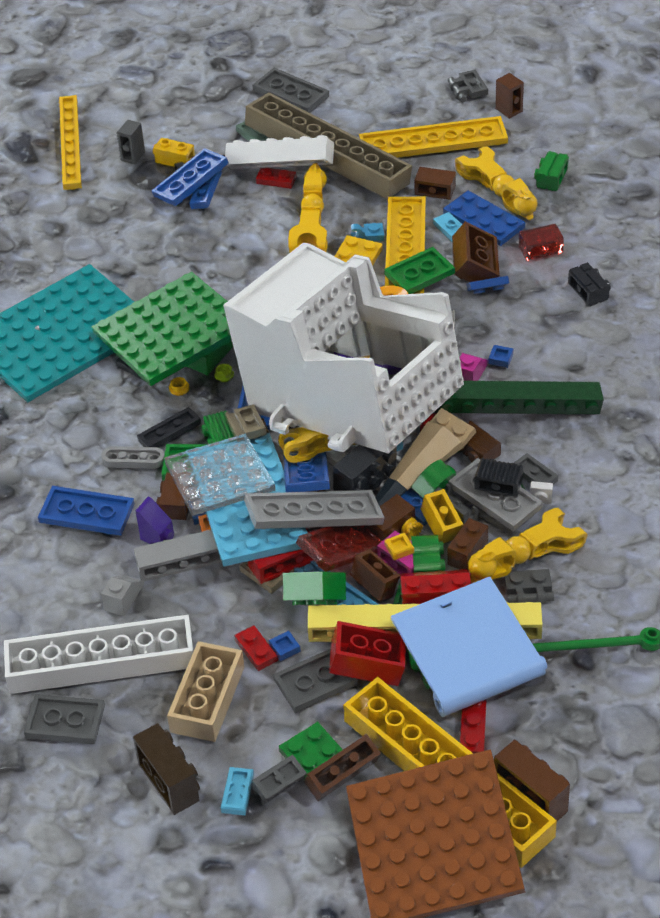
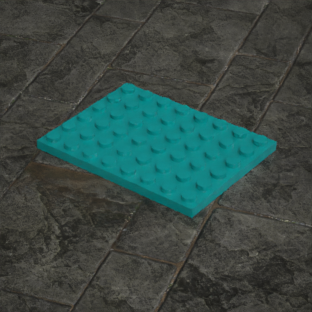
M88 264L0 313V377L27 403L115 353L93 333L91 326L126 308L134 301L91 264Z

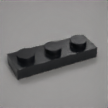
M187 407L138 434V442L143 447L159 448L200 425L201 418L190 407Z

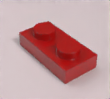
M269 167L260 168L256 177V184L292 189L297 175L295 171Z
M254 625L234 635L236 643L258 671L278 661V655Z

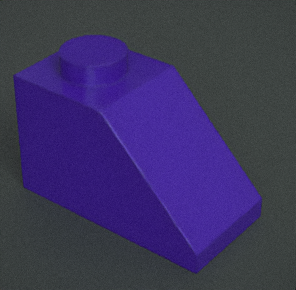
M148 496L135 510L140 540L154 544L173 539L172 520Z

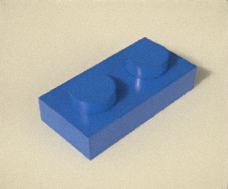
M503 276L470 282L466 284L467 290L478 294L485 292V288L490 287L493 288V291L505 289L504 285L509 284V277Z

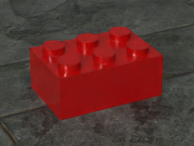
M337 621L331 639L329 673L367 681H373L379 677L387 685L399 686L405 669L406 644L398 632Z

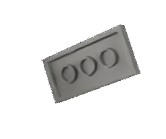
M479 458L448 481V484L452 486V490L513 532L543 508V501L520 487L518 497L474 489V477L480 462Z

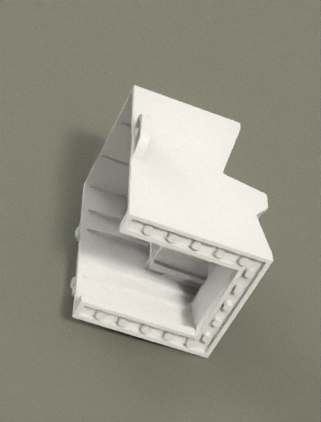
M302 243L223 305L248 406L254 404L260 415L270 417V430L280 434H288L289 426L293 428L299 426L332 436L327 444L328 448L345 452L355 443L389 454L464 385L449 295L438 292L384 296L369 257L355 254L347 262H344L311 244ZM332 351L354 358H345L338 355L330 354L328 352ZM370 355V358H359ZM374 363L380 365L387 364L402 368V370L389 380L387 369L375 366Z

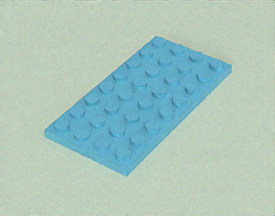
M269 432L267 435L255 439H240L238 443L236 440L187 450L190 466L223 567L311 547L309 535L304 527L255 529L245 505L244 498L245 494L286 492L284 470Z

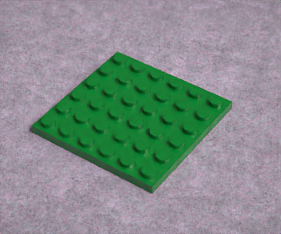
M192 271L91 326L93 333L150 386L232 341L223 306L228 301Z

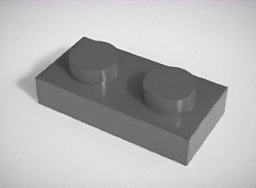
M528 453L514 462L523 466V478L529 483L534 481L553 483L554 485L558 482V475Z

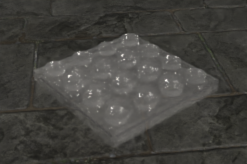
M246 433L164 457L165 465L192 516L244 501L245 494L270 493L276 491L274 481Z

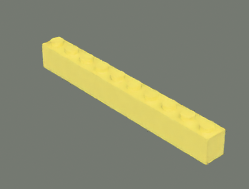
M506 602L528 638L542 639L541 602ZM419 604L308 606L309 642H331L337 621L398 632L390 617Z

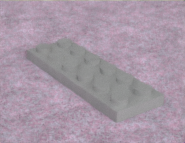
M372 490L245 494L244 498L255 529L383 525L385 518Z

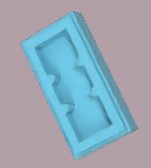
M450 212L433 219V224L452 242V236L462 224Z
M229 768L220 808L221 813L246 815L252 780L254 778V769Z

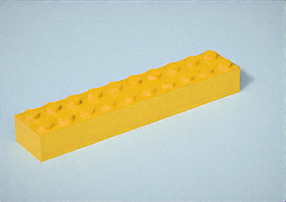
M379 677L375 678L343 704L344 722L361 736L367 734L378 750L403 771L473 754ZM497 773L519 866L522 868L556 837L557 820Z

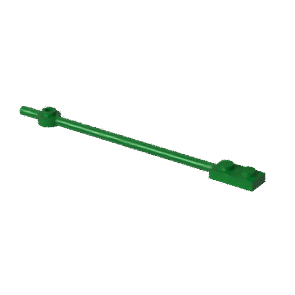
M647 627L640 632V635L532 644L537 652L640 645L645 650L656 651L660 649V630ZM408 650L411 669H419L417 663L415 662L410 651Z

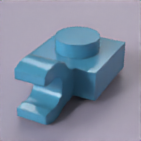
M383 223L364 224V227H361L359 224L351 225V236L365 238L374 242L384 241Z

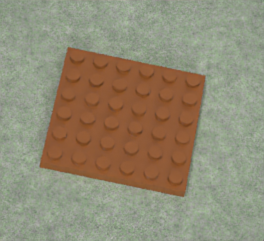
M491 749L346 786L371 918H425L526 893Z

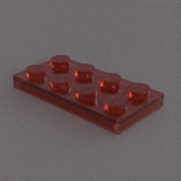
M365 525L325 527L300 535L296 544L321 569L327 572L353 563L354 557L357 554L368 549L377 554V545L382 541Z

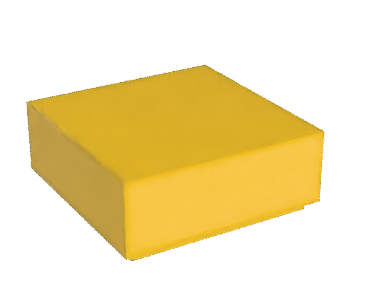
M405 533L384 540V545L393 560L414 553V547Z

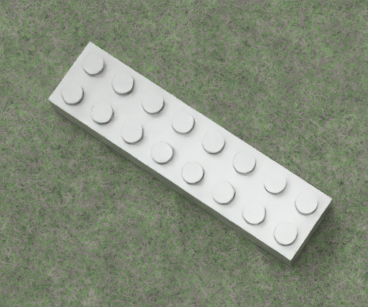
M189 615L4 640L5 679L9 693L15 694L187 669L194 652Z

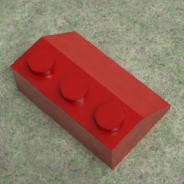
M468 570L401 573L402 604H422L470 585V572Z

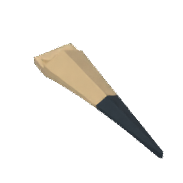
M441 408L433 419L426 423L375 497L379 507L396 494L402 496L411 488L419 475L430 464L440 459L444 462L464 448L476 433V429ZM365 525L355 526L350 533V539H354L365 528Z

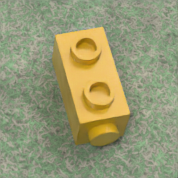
M160 138L153 147L155 163L174 167L175 163H186L193 158L195 150L193 144Z

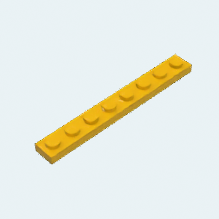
M77 95L59 97L63 190L82 188Z

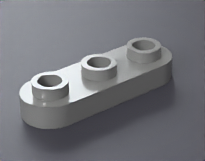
M112 446L104 449L101 454L103 464L110 468L155 469L161 467L164 461V451L157 447Z

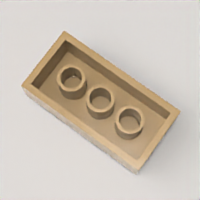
M197 642L167 714L170 733L216 742L244 670L242 650Z

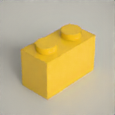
M445 489L424 495L420 510L433 534L438 535L439 542L443 541V543L452 541L464 524Z

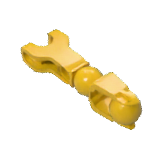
M488 146L478 149V158H468L464 155L455 158L456 171L464 179L479 181L485 187L494 191L497 196L502 197L506 209L516 215L519 214L527 220L533 219V212L536 211L538 205L536 197L521 178L514 180L512 176L507 175V172L494 161L495 152Z
M313 163L304 175V197L300 205V222L289 230V253L302 243L311 244L327 252V231L321 226V213L324 209L322 188L327 183V176L318 163Z
M303 427L290 429L288 434H280L278 438V443L283 450L285 458L291 463L306 461L319 453L332 450L327 445L329 443V435ZM286 438H294V440L289 441L286 444L284 443V440ZM293 451H299L295 456L289 454Z
M553 508L544 512L540 524L525 530L519 536L511 537L506 541L498 537L485 545L483 549L474 553L468 562V568L471 573L470 580L472 583H475L487 577H491L493 580L507 576L515 564H522L528 559L531 560L534 557L537 558L550 552L572 553L585 544L588 534L580 527L566 528L562 526L565 513L559 508Z

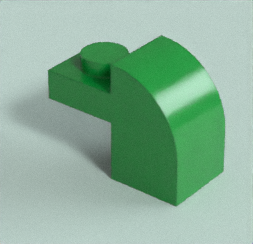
M441 459L437 460L419 475L411 487L424 498V495L435 492L439 487L444 489L448 481L456 475V471L451 466L446 465Z

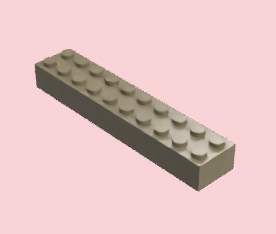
M270 92L246 106L245 125L269 138L283 140L284 137L300 139L302 136L317 138L319 135L327 136L334 142L333 164L323 166L379 194L383 198L388 199V197H392L410 184L412 165Z

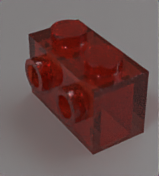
M556 223L519 232V248L526 261L563 253L564 237Z

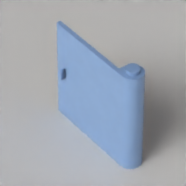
M491 577L390 617L432 689L433 701L441 717L534 680L546 673L547 662L545 658L538 654Z

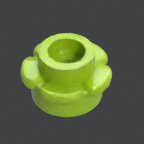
M220 364L216 367L214 376L221 382H228L234 377V371H232V367L229 364Z

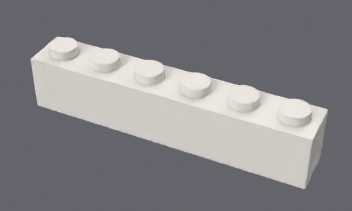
M319 135L317 138L302 136L300 139L284 137L283 140L268 138L266 141L251 139L250 142L234 140L233 143H226L225 157H227L229 162L226 166L233 170L311 166L313 163L330 165L333 164L334 142L324 135Z

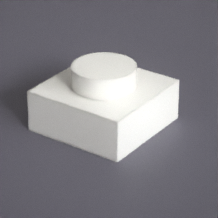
M531 481L530 493L543 501V504H552L553 483Z

